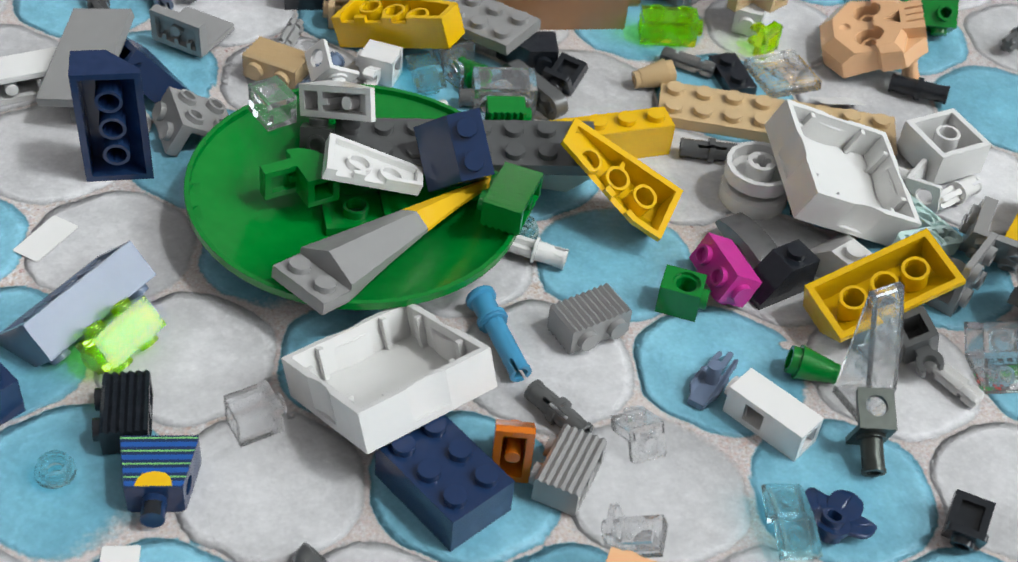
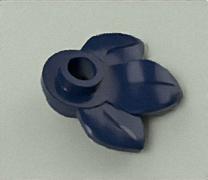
M810 487L805 491L802 499L803 507L812 515V533L819 540L828 544H838L847 536L867 539L874 535L877 526L861 516L864 504L855 493L837 490L829 496L814 487Z

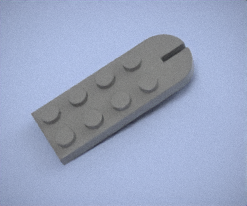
M445 0L458 3L465 30L462 38L506 56L540 29V18L532 16L525 11L509 7L502 2L494 0Z

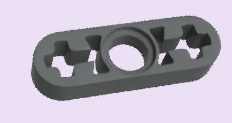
M516 59L502 66L501 76L505 85L511 90L519 89L520 96H525V101L547 119L554 120L567 113L568 102L564 94L524 62Z

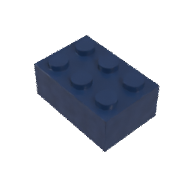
M445 414L375 450V475L450 552L511 510L515 481Z

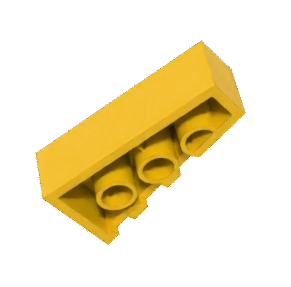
M350 0L331 17L340 47L364 48L367 42L372 39L403 48L450 49L465 34L458 3L445 0Z

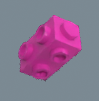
M708 232L689 256L697 269L696 272L707 275L706 284L711 290L712 298L722 305L730 304L743 308L762 284V281L732 239Z

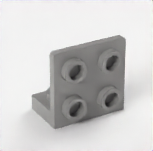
M155 4L149 9L152 38L154 40L200 58L205 56L234 31L233 23L191 7H185L180 12Z
M991 232L967 264L948 255L966 279V284L925 304L949 317L953 315L959 306L965 308L974 293L972 288L979 290L988 273L984 271L985 265L990 266L998 252V248L994 247L998 234Z

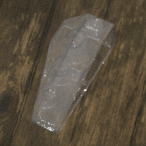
M901 281L869 291L832 391L857 422L855 392L858 387L889 388L894 390V394L897 389L903 356L905 286ZM870 397L866 400V408L872 415L883 416L886 413V405L880 398Z

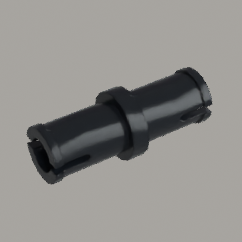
M895 73L892 74L888 91L913 96L914 100L919 101V98L942 104H946L950 86L927 82L922 77L914 79L896 75Z

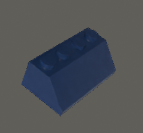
M107 50L70 51L68 78L86 181L154 178L140 68Z

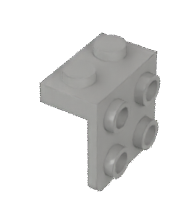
M170 86L161 101L154 105L152 111V118L165 154L175 157L178 156L191 133L205 136L215 125L228 116L226 107L220 100L215 98L208 99L198 96L190 90H179Z
M985 196L979 205L973 204L969 214H965L959 227V232L963 233V242L958 250L966 252L965 255L972 258L991 234V231L988 230L999 200ZM998 234L994 247L998 248V252L993 262L998 263L997 267L1012 273L1017 272L1018 241Z

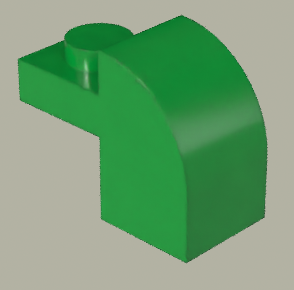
M287 149L286 159L259 166L260 193L265 200L297 192L306 206L311 208L339 200L340 182L321 179L324 154L311 149Z

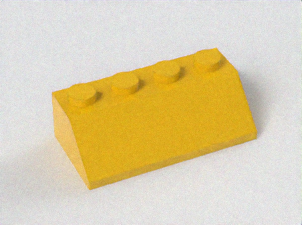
M651 107L648 109L625 110L614 113L549 120L573 121L575 118H578L580 121H594L595 131L635 158L670 154L675 124L665 107Z
M926 228L804 285L803 307L822 334L841 343L966 284V279Z

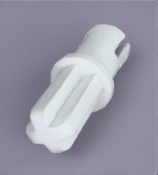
M972 174L960 181L949 182L942 189L939 210H944L952 205H961L968 197L979 193L982 189V182L974 186L972 183L980 180V178Z
M517 235L508 252L530 258L531 263L538 261L563 270L569 249L543 242L540 237H537L535 240Z

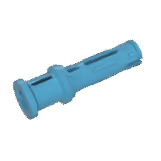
M488 285L479 286L468 293L465 302L468 308L475 312L477 316L476 324L480 331L489 335L511 381H523L524 378L519 370H523L525 376L529 377L532 369L526 362L507 326L508 315L504 308L498 306L493 287Z

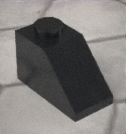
M537 31L507 56L496 52V57L505 63L519 59L536 73L543 75V69L545 67L552 68L558 59L559 49L556 32Z
M800 239L772 249L753 269L762 281V284L749 301L758 310H761L804 292V285L814 281L820 259Z

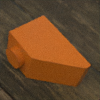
M496 419L492 460L515 482L528 483L536 436L535 423Z

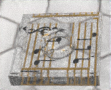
M795 49L745 58L744 67L769 97L780 98L821 89L822 81Z

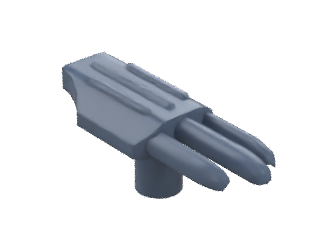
M718 351L706 366H702L689 384L690 396L687 402L689 405L703 410L719 397L729 383L730 375L738 365L739 360L735 359L724 375H721L734 353L728 352L720 362L719 358L722 356V352Z

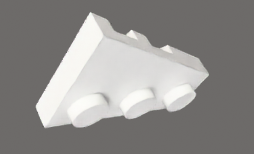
M330 132L325 142L321 179L418 196L423 187V167Z

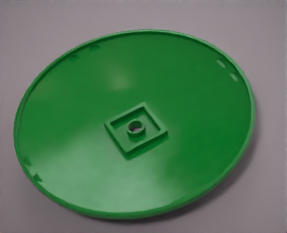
M361 84L375 88L376 118L437 119L445 115L461 112L447 104L417 93L384 86ZM299 88L261 98L238 109L215 125L202 138L187 165L184 178V202L187 217L194 233L205 249L221 265L242 280L266 292L306 304L271 277L273 265L299 254L303 246L469 184L428 193L423 173V187L418 196L340 182L339 200L311 208L306 206L297 192L265 200L260 193L259 166L286 159L287 149L299 148L300 127L303 122H309V118H311L300 116ZM329 119V124H336V119ZM480 193L412 244L368 283L350 302L336 309L382 310L406 307L411 304L424 303L446 296L469 285L493 268L508 252L516 236L513 233L508 234L507 231L495 230L494 227L489 228L487 225L483 226L480 223L481 211L477 210ZM358 208L361 211H351L349 209Z

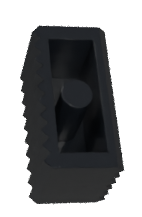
M131 370L127 373L124 371L120 373L114 371L111 374L105 372L102 377V388L94 389L95 411H100V418H92L93 442L100 441L102 455L121 454V436H152L154 395L150 371L144 370L141 372L137 370L135 373Z

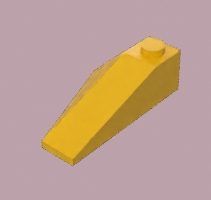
M575 118L560 143L562 147L631 225L655 241L661 240L683 190L578 118Z

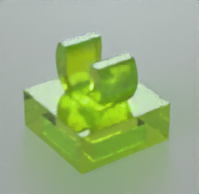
M776 21L767 26L757 22L750 27L752 31L757 33V35L754 34L747 39L748 43L754 46L752 55L763 59L778 49L783 25Z

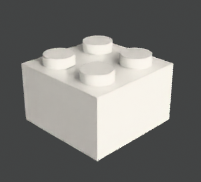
M952 108L905 121L897 143V151L914 168L923 158L927 159L925 180L939 185L980 173L992 144Z

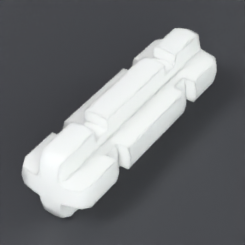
M927 361L923 364L929 375L935 374L934 379L954 396L960 395V401L966 406L974 408L981 403L985 396L984 391L975 384L969 385L971 381L948 362L944 364V369L941 371L932 361Z

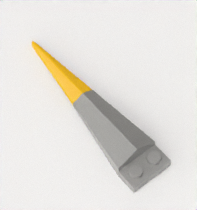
M491 179L471 183L303 246L299 254L273 265L271 277L319 314L324 315L350 302L368 283L412 244L458 208L482 193L483 190L488 189Z

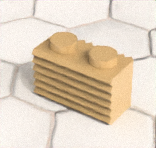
M261 36L252 43V46H249V49L246 48V51H243L242 54L243 75L246 78L249 77L256 82L258 80L261 83L265 82L266 85L270 84L272 87L275 86L282 91L295 89V86L309 74L305 51Z

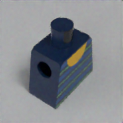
M199 435L121 436L122 478L127 510L130 512H140L139 521L142 525L151 528L160 527L165 523L166 512H182L188 507L202 462Z

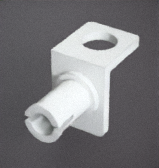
M320 39L305 51L311 82L323 80L353 82L360 77V73L357 70L333 65L326 39ZM321 50L322 62L316 67L314 58L316 53Z
M923 158L911 170L898 166L901 178L909 193L932 212L937 213L940 207L942 186L925 181L928 160ZM921 188L928 190L933 196L932 202L922 201L918 197L917 192Z

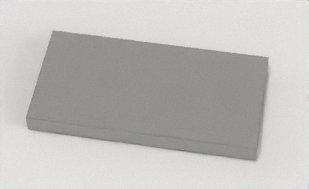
M73 8L35 98L39 107H73L68 78L70 51L107 50L119 57L135 17L131 9Z

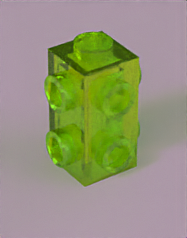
M659 4L641 5L638 23L640 44L695 47L697 36H702L703 20L699 19L697 8L688 6L669 7Z
M145 295L131 301L128 297L123 298L109 309L112 315L104 322L102 319H98L82 331L85 338L77 343L75 347L81 353L80 357L85 366L95 371L97 375L109 371L121 372L133 362L131 355L138 349L140 351L146 350L159 339L156 333L167 324Z

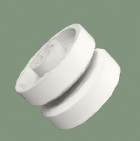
M760 141L742 142L733 146L728 152L724 165V174L719 185V198L723 205L732 213L737 214L741 212L751 219L765 220L778 216L785 209L788 199L770 143Z

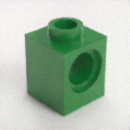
M667 264L659 288L655 312L695 322L698 309H706L711 290L704 289L707 275Z

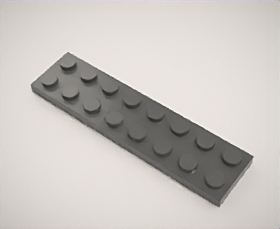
M376 118V122L336 119L335 134L422 167L414 127L434 119ZM482 119L494 171L500 172L506 161L544 173V175L588 176L560 144L572 121ZM582 121L594 129V121Z

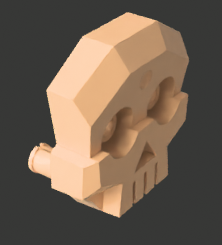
M901 0L848 1L837 8L819 26L823 63L842 78L879 69L883 72L901 69V76L919 79L918 59L929 52L921 0L906 2Z

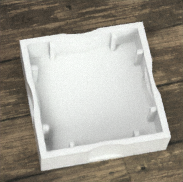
M786 99L764 124L794 219L886 246L892 245L899 232L918 229L922 225L910 193L901 178L898 162L886 132L854 121L836 118L824 111Z
M416 304L382 310L344 331L324 337L281 358L290 396L367 455L498 387L491 347L460 329L442 323L434 314Z

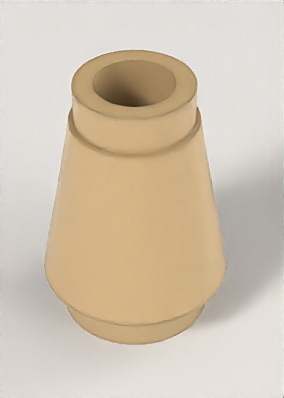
M664 58L631 73L635 89L661 87V83L677 81L673 61L665 60Z

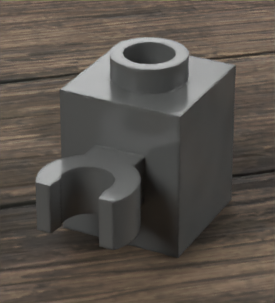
M923 305L890 319L889 335L904 364L916 360L915 368L918 375L922 378L926 377L927 370L923 364L927 361L934 362L939 371L944 369V358L938 352L939 333Z

